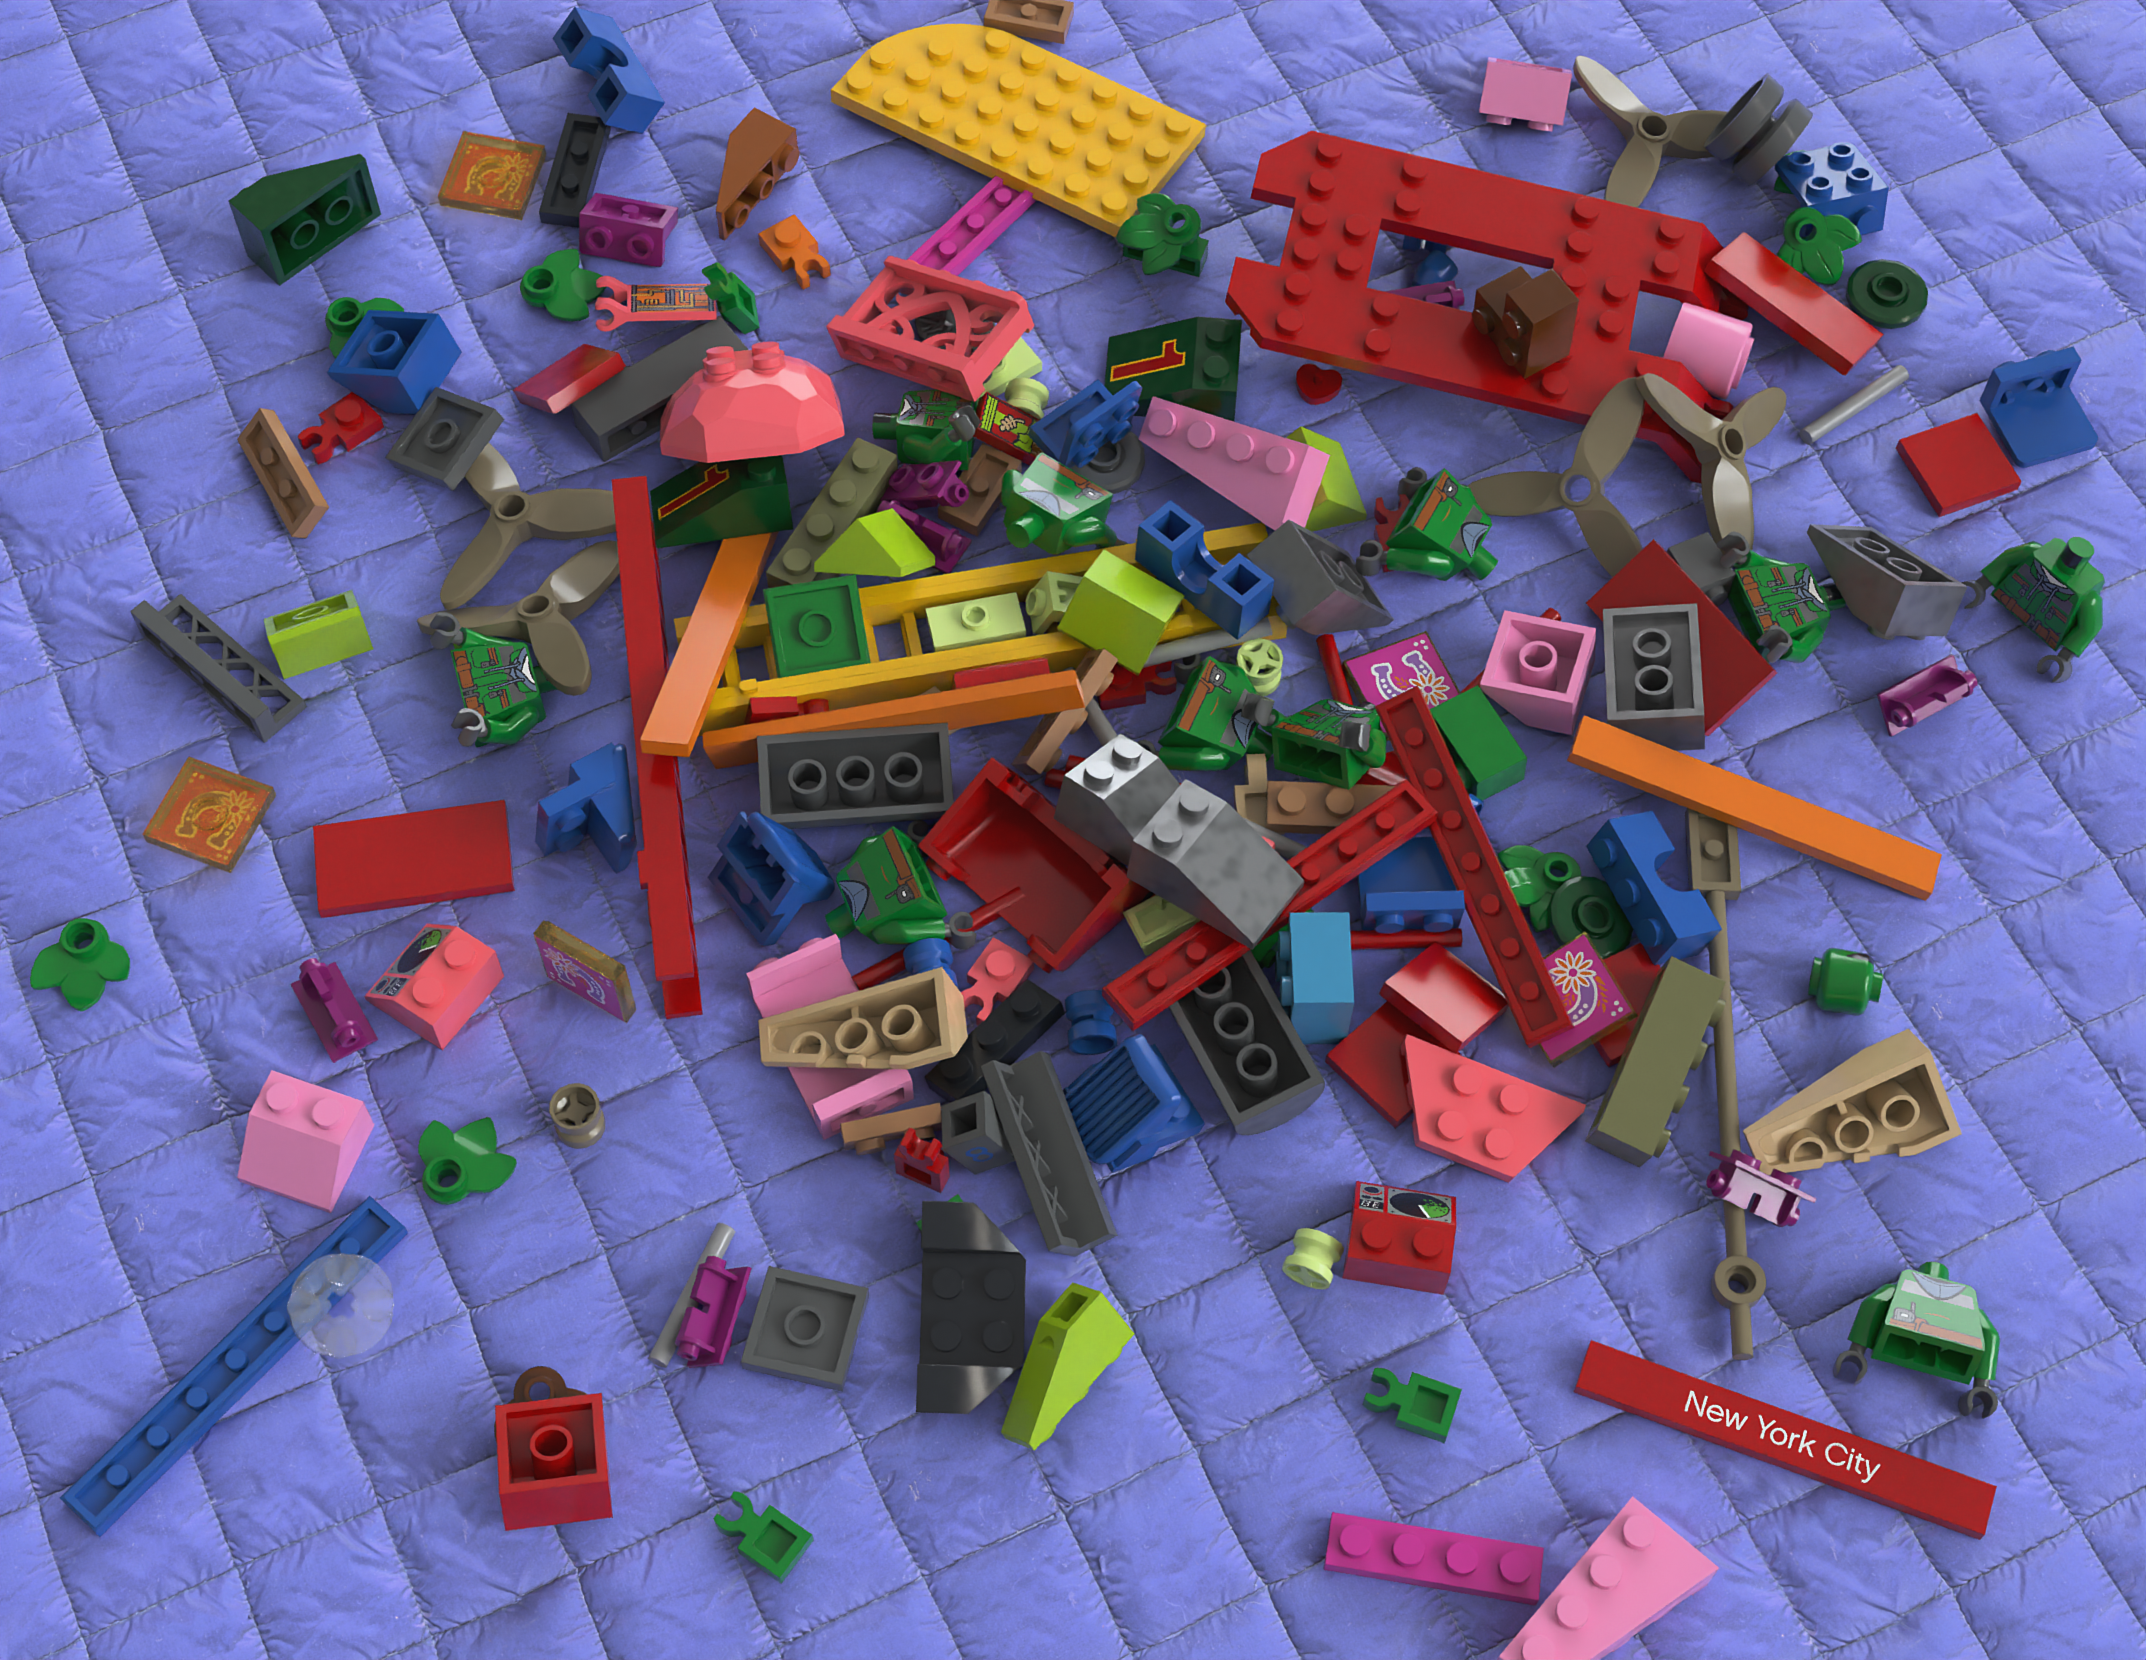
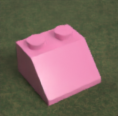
M1488 57L1479 113L1487 114V122L1511 125L1512 118L1529 120L1528 128L1552 132L1554 124L1563 126L1572 72L1570 69Z
M1504 610L1480 683V689L1526 726L1572 735L1595 663L1596 628Z
M271 1070L248 1116L238 1180L331 1213L374 1127L364 1102Z

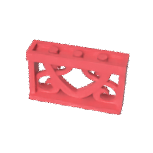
M889 255L883 262L885 265L884 269L845 315H835L826 326L840 357L976 402L985 391L983 382L1023 333H1029L1035 326L1029 313L1027 302L1014 291H1004L988 286L979 280H968L953 275L946 270H936L920 265L910 259L904 260ZM898 292L906 294L908 296H900ZM896 295L898 305L890 308L887 305ZM951 310L955 318L956 333L937 334L922 342L914 340V331L909 321L927 314ZM898 326L903 330L901 335H898L896 329ZM992 329V331H991L990 333H988V334H984V335H974V333H976V334H981V333L988 332V331H990V330ZM945 346L946 349L944 350L938 347ZM973 347H978L971 355Z

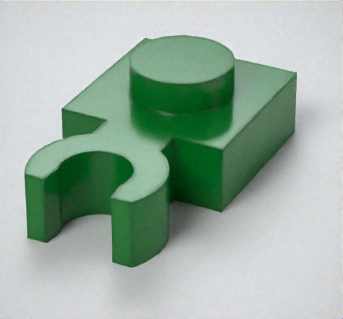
M718 262L703 268L702 274L711 283L704 287L705 293L713 301L716 300L722 318L726 322L731 321L743 334L760 328L755 293L733 272L727 273Z
M1374 1368L1371 1381L1384 1385L1388 1393L1382 1397L1366 1393L1362 1405L1366 1409L1377 1413L1386 1412L1390 1409L1398 1411L1395 1426L1445 1443L1462 1389L1414 1372L1411 1374L1408 1385L1399 1383L1397 1377L1391 1371L1384 1368Z
M734 1491L730 1497L732 1503L743 1510L742 1516L736 1521H728L723 1516L716 1514L713 1519L717 1529L729 1537H744L737 1547L738 1553L782 1584L814 1541L813 1535L771 1505L767 1507L761 1517L754 1513L750 1499L745 1494Z

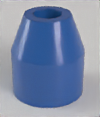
M1433 250L1418 266L1412 281V287L1452 281L1458 274V268L1446 254Z

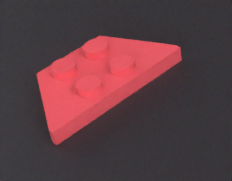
M1408 1034L1400 1046L1401 1054L1405 1055L1409 1082L1406 1084L1408 1101L1414 1113L1412 1128L1415 1146L1509 1183L1585 1110V1104Z

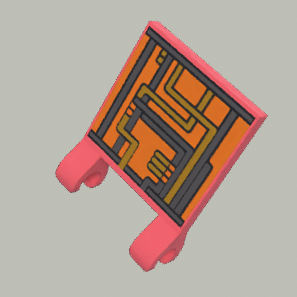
M601 276L596 280V287H609L614 293L608 298L598 297L595 309H607L612 312L613 316L609 320H597L596 327L600 331L606 332L616 329L627 321L717 320L716 300L713 301L705 293L704 287L710 284L627 285L614 277ZM627 300V307L620 303Z

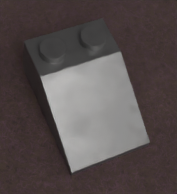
M1287 520L1247 554L1253 564L1274 579L1272 594L1279 603L1275 610L1290 629L1297 627L1312 635L1387 626L1394 621L1365 576L1356 571V563L1348 551L1291 520Z
M1810 524L1807 531L1809 538L1852 615L1868 624L1867 630L1871 634L1886 640H1893L1895 636H1907L1916 640H1924L1926 636H1947L1967 589L1966 585L1872 527Z
M1697 603L1603 609L1607 724L1675 751L1705 749L1704 703Z
M1119 734L1064 775L1054 819L1128 866L1133 840L1177 790L1180 783L1159 757L1141 747L1137 742Z
M1187 779L1183 781L1133 840L1127 871V878L1252 950L1304 884V879L1226 801Z

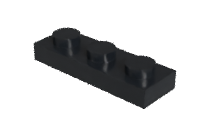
M567 113L539 209L541 223L579 228L580 212L592 198L611 131V126L605 125L600 117Z
M1027 979L985 1021H982L968 1035L956 1056L941 1060L924 1076L929 1089L949 1103L985 1091L988 1085L981 1066L992 1060L1012 1065L1065 1014L1061 1001Z

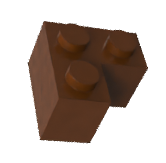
M1520 266L1476 289L1472 318L1478 331L1483 335H1488L1496 344L1504 362L1509 366H1514L1525 379L1569 355L1579 299L1553 269L1532 279L1523 267Z

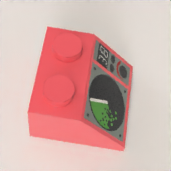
M427 923L364 997L366 1001L443 1050L503 979L504 974L496 951L457 926Z

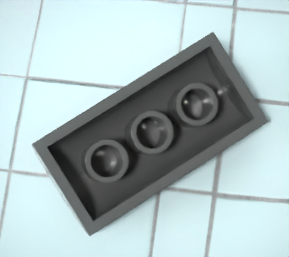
M948 723L757 736L761 814L788 829L940 819L954 803Z
M1251 950L1168 1007L1238 1134L1254 1135L1276 1128L1301 1114L1323 1093L1325 1088L1324 1079Z

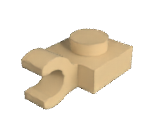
M1246 754V765H1244L1245 785H1234V808L1241 817L1266 828L1265 754Z

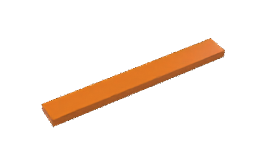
M778 532L723 539L641 736L642 753L690 757Z
M1067 670L706 731L702 733L703 749L715 769L757 763V736L948 723V730L1085 708L1084 694L1076 671Z
M1584 715L1579 722L1567 759L1568 762L1924 901L1933 892L1942 856L1940 853Z

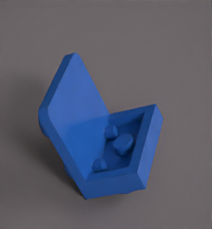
M1839 142L1823 148L1805 152H1794L1791 155L1783 156L1775 164V171L1800 202V208H1814L1823 216L1841 214L1858 228L1861 235L1883 230L1889 187L1854 144ZM1812 224L1803 225L1799 235L1801 237L1808 236L1812 232Z
M2074 346L2059 351L2047 350L2034 358L2016 363L2014 361H2007L1994 368L1991 372L1979 401L2018 467L2027 468L2093 449L2098 441V435L2069 387L2082 361Z
M1097 379L1033 424L1029 429L1028 436L1044 454L1068 468H1072L1075 465L1078 468H1082L1093 460L1099 451L1098 448L1108 441L1112 444L1119 442L1131 431L1133 415L1140 406L1138 401L1142 387L1137 381H1133L1115 395H1112Z
M1433 837L1410 838L1358 875L1361 930H1375L1379 933L1389 934L1400 932L1403 929H1424L1428 932H1444L1452 928H1459L1465 910L1464 890L1456 891V887Z

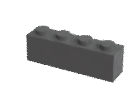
M718 316L717 320L700 324L693 328L690 333L671 344L657 348L653 354L632 366L624 367V370L573 402L571 409L575 427L603 462H606L660 431L661 417L672 395L693 374L703 369L702 360L707 357L706 350L719 346L733 347L734 351L749 349L721 316Z

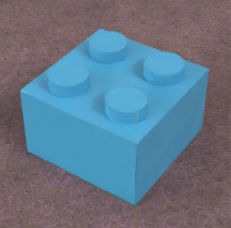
M1349 912L1289 913L1287 931L1278 932V953H1275V981L1280 982V997L1277 998L1303 1044H1339L1348 1036L1354 1007Z

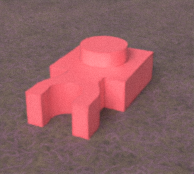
M994 937L991 939L967 973V983L971 984L972 987L961 992L964 1000V1009L971 1004H977L983 1008L976 1016V1025L985 1021L993 1012V1005L997 1000L1000 1002L1005 1001L1027 980L1034 970V962L1026 955Z

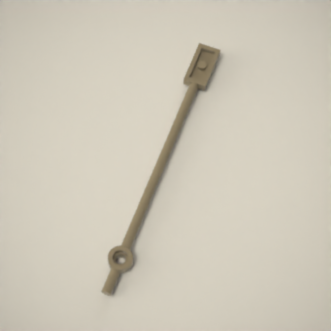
M1687 808L1685 811L1689 891L1699 889L1722 928L1708 944L1710 975L1726 982L1719 997L1725 1000L1726 1004L1718 1022L1713 1027L1720 1154L1730 1157L1733 1149L1741 1152L1725 900H1738L1741 893L1738 833L1735 826ZM1723 1199L1727 1258L1717 1266L1711 1279V1290L1715 1299L1722 1306L1730 1309L1732 1358L1736 1360H1749L1753 1358L1750 1308L1755 1306L1763 1295L1766 1288V1276L1761 1266L1753 1259L1747 1257L1744 1209ZM1728 1282H1740L1745 1292H1734L1730 1289Z

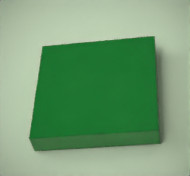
M856 574L763 589L778 678L871 663Z

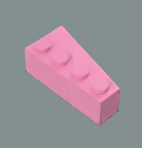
M1154 396L1152 397L1138 438L1274 531L1287 520H1291L1305 528L1330 455L1310 445Z
M1632 1497L1499 1655L1497 1660H1600L1628 1642L1631 1637L1652 1622H1656L1666 1615L1673 1607L1690 1595H1694L1708 1585L1719 1567L1636 1498Z

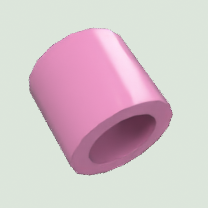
M1684 302L1663 358L1682 362L1711 396L1725 400L1729 396L1731 388L1737 389L1754 343V338L1750 337L1753 325L1749 322Z

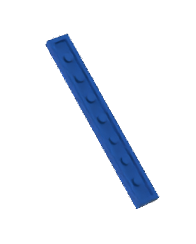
M369 1196L86 1471L60 1499L101 1537L408 1234L406 1227Z

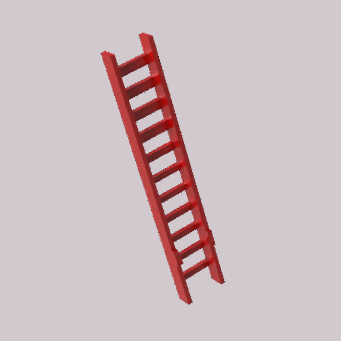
M638 476L612 479L644 850L637 851L641 890L648 889V915L652 930L656 981H662L666 1019L703 1015L678 756L642 753L640 743L643 731L670 669L659 552L656 546L654 522H652L647 477Z

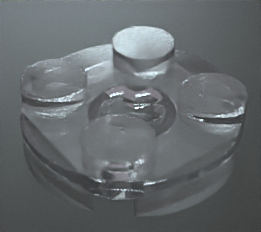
M344 1253L322 1256L305 1267L294 1281L287 1303V1313L290 1318L291 1328L300 1342L319 1355L336 1359L361 1354L377 1344L391 1325L394 1308L392 1284L381 1267L364 1256ZM334 1292L341 1297L348 1292L354 1297L350 1307L355 1313L351 1318L347 1319L343 1315L333 1318L328 1313L332 1306L328 1300L330 1294Z

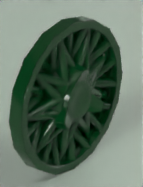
M1880 259L1868 261L1854 270L1848 279L1845 296L1850 309L1866 322L1875 327L1894 329L1906 327L1919 319L1927 306L1928 290L1924 280L1914 269L1898 261Z
M1578 876L1565 881L1551 896L1547 909L1549 928L1556 942L1562 948L1585 935L1598 958L1602 961L1623 951L1630 944L1634 929L1617 903L1607 882L1596 877Z

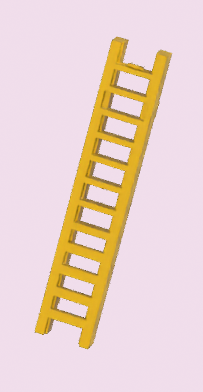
M1262 522L1205 531L1203 534L1204 543L1209 553L1222 565L1228 563L1238 553L1250 561L1247 554L1268 537L1265 524ZM1136 543L858 588L871 663L783 678L777 677L765 604L749 606L722 674L723 688L716 689L698 736H702V733L706 731L744 725L749 699L752 697L797 696L798 703L818 698L827 699L829 710L831 711L918 696L934 686L940 692L949 691L953 674L958 671L1044 657L1048 659L1050 673L1061 672L1068 667L1077 668L1086 653L1092 649L1058 631V623L1055 621L1052 622L1045 631V634L923 654L916 620L926 618V608L1013 592L1017 593L1019 603L1026 602L1028 592L1036 586L1047 571L1083 577L1103 550L1110 552L1154 578L1157 577L1135 560ZM1274 596L1271 598L1269 614L1266 616L1270 621L1272 635L1262 637V639L1276 640L1286 638L1288 626L1281 620L1275 610L1279 603ZM1183 599L1179 606L1180 612H1175L1157 645L1222 628L1200 610L1195 609V606L1186 599ZM691 616L674 619L678 647ZM900 623L906 657L880 661L873 627ZM1242 642V643H1239V644H1235V645H1231V646H1227V647H1223V648H1229V647H1234V646H1240V645H1243L1245 642ZM763 645L769 680L756 682L755 678L741 681L736 649Z

